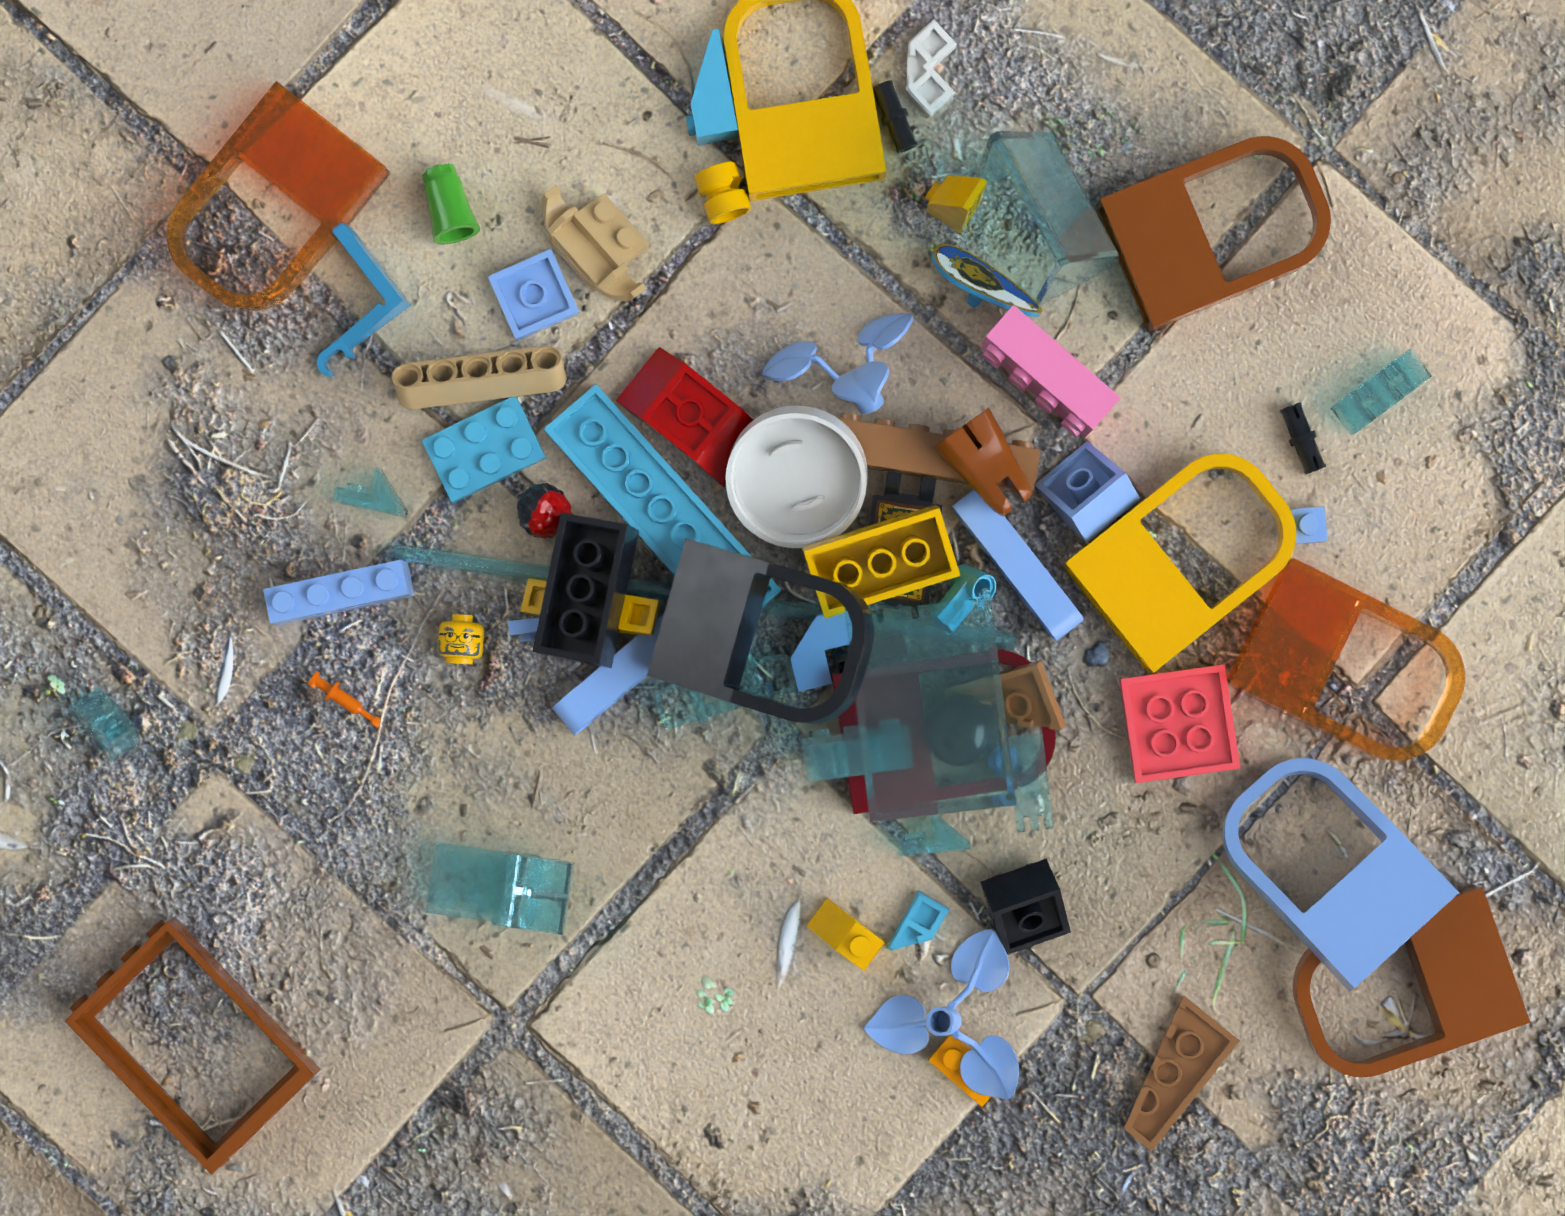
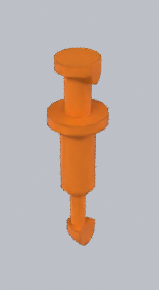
M318 670L314 673L307 684L314 689L318 687L327 694L324 698L326 702L332 699L352 714L362 715L371 722V725L379 728L380 718L374 717L364 710L361 702L339 688L341 684L339 681L332 685L319 676L320 672Z

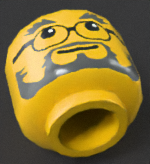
M452 614V621H444L439 626L438 654L445 657V663L473 665V659L480 658L483 653L484 627L479 623H474L472 615Z

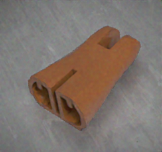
M987 408L933 447L977 492L983 501L1000 516L1004 517L1012 512L1009 501L1000 490V487L1007 484L1016 498L1022 503L1032 497L1029 481L1014 457L990 408Z

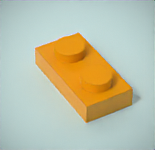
M947 1035L930 1055L928 1061L983 1107L991 1096L981 1095L971 1090L963 1081L960 1073L961 1060L964 1054L971 1049L959 1039L953 1038L952 1035Z

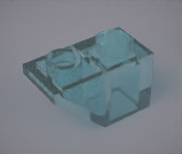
M99 688L69 707L70 712L110 763L140 744L138 729L120 706Z

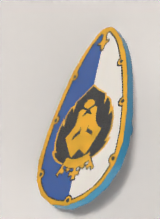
M949 244L938 245L933 250L932 262L935 268L945 279L969 292L967 303L971 307L979 306L983 299L1007 310L1015 305L1026 316L1039 317L1042 313L1040 305L1027 292L971 252Z

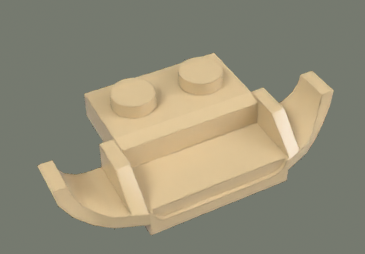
M557 185L543 194L542 213L544 226L549 236L548 242L593 293L598 291L611 299L630 301L647 289L643 283L641 285L635 283L626 273L629 269L627 264L645 252L649 243L605 193L581 210H578L575 206L570 209L566 206L561 197V190Z

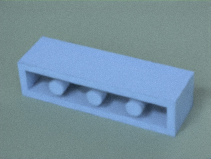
M403 560L263 589L270 624L275 625L288 624L415 596L408 562Z

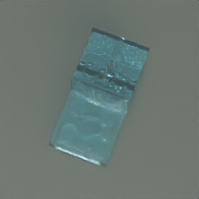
M436 842L425 913L492 922V925L563 935L565 933L575 863L554 858H542L534 854Z

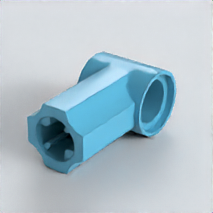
M969 564L958 566L960 576L950 579V590L929 615L934 623L950 634H953L976 604L989 602L996 591L994 577Z

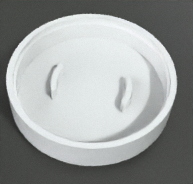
M785 406L760 415L743 429L733 445L726 468L725 479L730 505L738 519L749 531L764 541L777 546L802 548L803 546L838 536L852 524L864 502L868 472L866 457L860 442L850 428L841 420L817 408Z

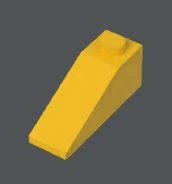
M947 175L942 183L935 181L925 197L929 201L926 212L961 234L979 207L988 181L980 177Z

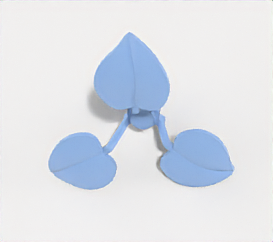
M908 313L889 314L876 318L865 325L858 335V342L861 346H867V363L841 376L820 356L814 355L818 349L814 342L802 341L790 344L778 351L766 364L762 377L763 379L766 377L773 381L791 380L803 374L810 367L811 363H817L834 380L832 391L836 397L854 402L861 414L872 413L878 410L884 403V398L880 391L889 375L887 364L874 361L873 352L876 348L887 349L898 342L909 329L914 317Z
M993 929L977 932L967 938L957 948L952 958L951 972L957 981L968 983V985L954 1000L949 1001L947 1006L932 1009L925 1020V1008L919 1000L909 995H897L882 1004L872 1019L864 1026V1030L882 1047L895 1053L907 1055L917 1053L926 1047L929 1036L925 1027L936 1036L952 1035L953 1038L959 1039L973 1047V1050L964 1054L960 1064V1073L965 1084L971 1090L981 1095L1008 1100L1013 1096L1019 1079L1018 1059L1013 1047L1005 1039L997 1035L987 1036L979 1045L974 1039L962 1034L959 1031L961 1016L956 1010V1006L971 993L974 986L982 992H991L1005 983L1009 975L1010 963L997 932Z

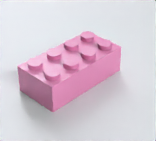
M1015 305L1008 310L986 335L980 347L984 351L982 354L983 358L997 369L1000 366L1011 374L1008 379L1018 389L1025 391L1027 388L1037 397L1035 403L1048 414L1055 412L1063 419L1061 425L1075 437L1080 434L1085 438L1121 398Z

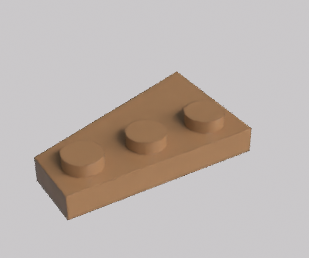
M1041 660L949 686L944 690L946 698L954 695H965L975 698V702L979 703L983 708L986 706L992 712L996 724H1013L1023 728L1044 726L1054 730H1062L1066 726Z

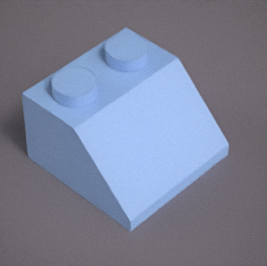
M1088 441L1035 484L1036 489L1067 526L1086 543L1091 541L1140 500L1127 474Z

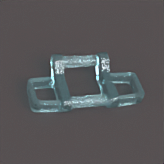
M749 651L745 666L751 688L749 692L771 699L796 692L797 683L790 659L786 654L753 659L751 651ZM776 661L783 662L790 681L789 687L763 695L755 665ZM672 684L658 690L654 695L662 725L665 729H672L696 721L701 724L708 722L709 717L743 708V706L724 700L704 704L702 693L689 689L696 715L677 721H669L663 704V697L682 687Z

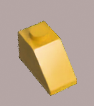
M829 898L825 899L806 925L833 949L863 971H865L885 943L882 937Z

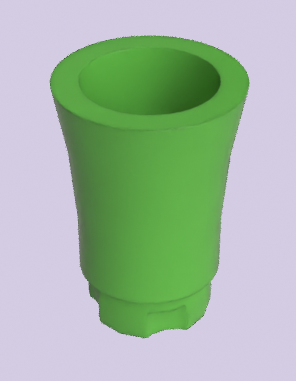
M450 163L438 164L426 169V172L422 174V178L425 183L424 191L432 222L434 243L453 244L478 234L480 226L472 213L461 179L457 176L455 166Z

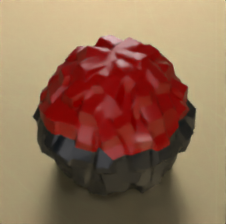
M548 483L534 484L532 488L529 487L517 503V518L520 520V526L529 535H534L536 538H554L557 534L560 514H573L571 512V504L565 497L564 492Z

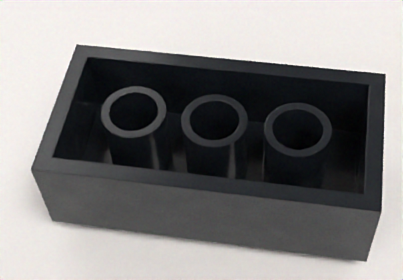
M566 513L560 514L532 652L544 656L612 668L619 634V620L625 595L627 594L639 535L638 529L618 522Z

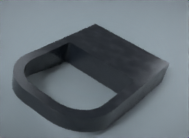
M685 538L647 676L788 721L806 724L825 723L843 714L852 705L860 691L874 642L872 615L864 599L854 589L845 584ZM771 578L827 593L841 602L850 616L852 640L841 680L832 696L818 706L802 709L740 688Z

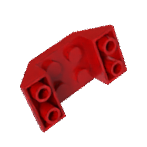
M658 347L615 401L642 423H647L692 459L701 470L725 487L726 468L733 445L743 429L753 419L740 406L691 367Z

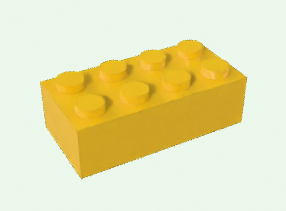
M937 505L802 547L810 574L851 587L864 599L867 605L960 576L944 520ZM816 590L824 618L847 612L842 603L836 598Z

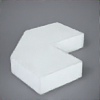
M934 19L908 42L906 94L928 118L955 94L953 89L933 68L957 47V44Z

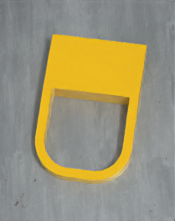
M740 0L731 10L724 28V46L749 202L885 180L887 171L859 13L851 0L817 1L824 2L833 7L846 24L858 93L750 110L747 104L737 44L739 30L746 18L760 8L801 0Z
M1222 453L1211 454L1201 457L1184 467L1061 566L1146 672L1151 674L1156 672L1286 566L1292 556L1296 543V525L1287 503L1255 465L1239 456ZM1212 469H1223L1236 473L1250 485L1273 514L1278 526L1279 536L1276 550L1271 559L1209 608L1141 524V519L1197 474Z

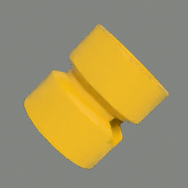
M736 162L716 164L698 172L694 176L700 197H706L707 199L703 205L710 224L715 225L729 222L744 216L752 210L746 191L739 189L742 179Z

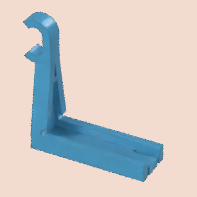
M343 222L333 229L332 232L385 299L386 304L378 303L340 338L319 354L317 367L323 375L331 378L333 377V371L328 368L327 362L339 351H343L346 358L355 359L353 348L411 306V303L366 247L352 227Z

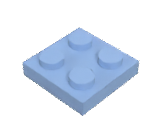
M552 249L488 276L516 341H520L580 314Z

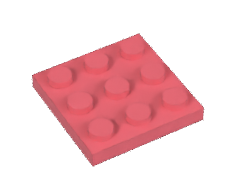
M1225 664L1119 679L1134 783L1241 769Z

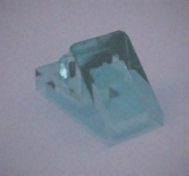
M378 467L375 469L370 494L367 493L368 487L353 483H347L346 489L341 487L335 488L333 501L339 504L407 518V508L383 470Z
M929 809L932 837L926 838L925 831L904 833L905 840H897L898 854L900 856L971 849L970 842L931 809Z

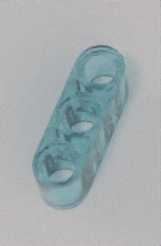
M1410 348L1330 409L1352 436L1427 381L1432 375L1412 348Z

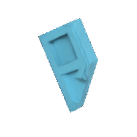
M918 891L886 948L892 951L932 940L947 915L949 908Z

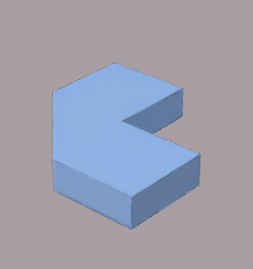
M848 612L829 618H824L823 613L815 615L809 628L790 656L798 692L833 683L825 650L851 644L852 623Z

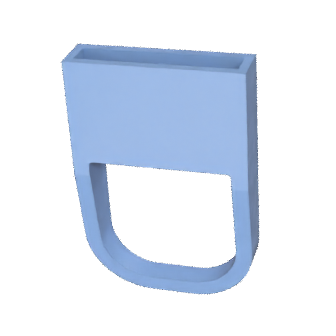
M1296 758L1275 765L1236 799L1224 820L1222 832L1223 845L1232 866L1348 991L1355 989L1459 893L1409 839L1344 774L1335 767L1320 760ZM1291 775H1308L1324 782L1380 840V845L1305 913L1301 912L1249 859L1241 847L1238 834L1239 822L1244 811L1273 784Z

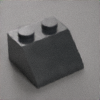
M1047 858L1001 875H995L980 882L995 930L1007 955L1071 933L1061 891Z

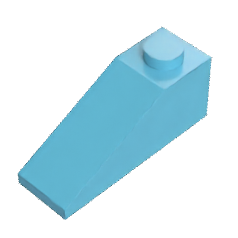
M719 29L711 31L690 103L692 115L686 116L689 136L696 135L698 146L739 138Z

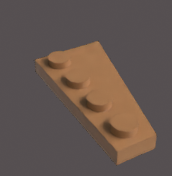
M1184 995L1124 1126V1129L1151 1152L1240 1041Z

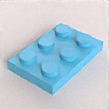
M517 396L501 401L422 440L453 504L547 459Z

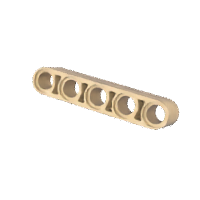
M552 346L406 363L395 368L391 377L399 403L407 409L554 392L561 389L567 379L561 352Z

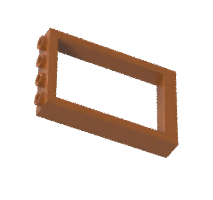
M177 919L167 921L166 923L160 920L146 933L149 939L141 947L136 944L122 956L121 960L124 964L117 971L114 972L112 969L107 971L95 983L98 989L90 997L85 994L70 1007L73 1013L65 1022L212 1175L242 1148L321 1069ZM174 940L295 1065L216 1143L95 1018Z

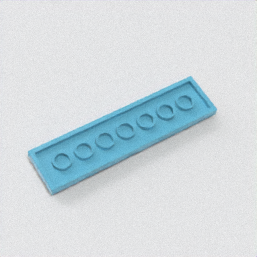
M597 384L544 428V432L628 525L639 530L638 537L674 577L685 538L752 557ZM772 578L769 581L762 608L781 592V588Z

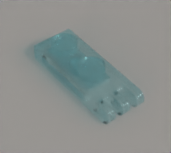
M1043 733L1006 737L1017 833L1025 832V817L1030 818L1031 831L1039 830L1038 816H1044L1045 829H1053Z

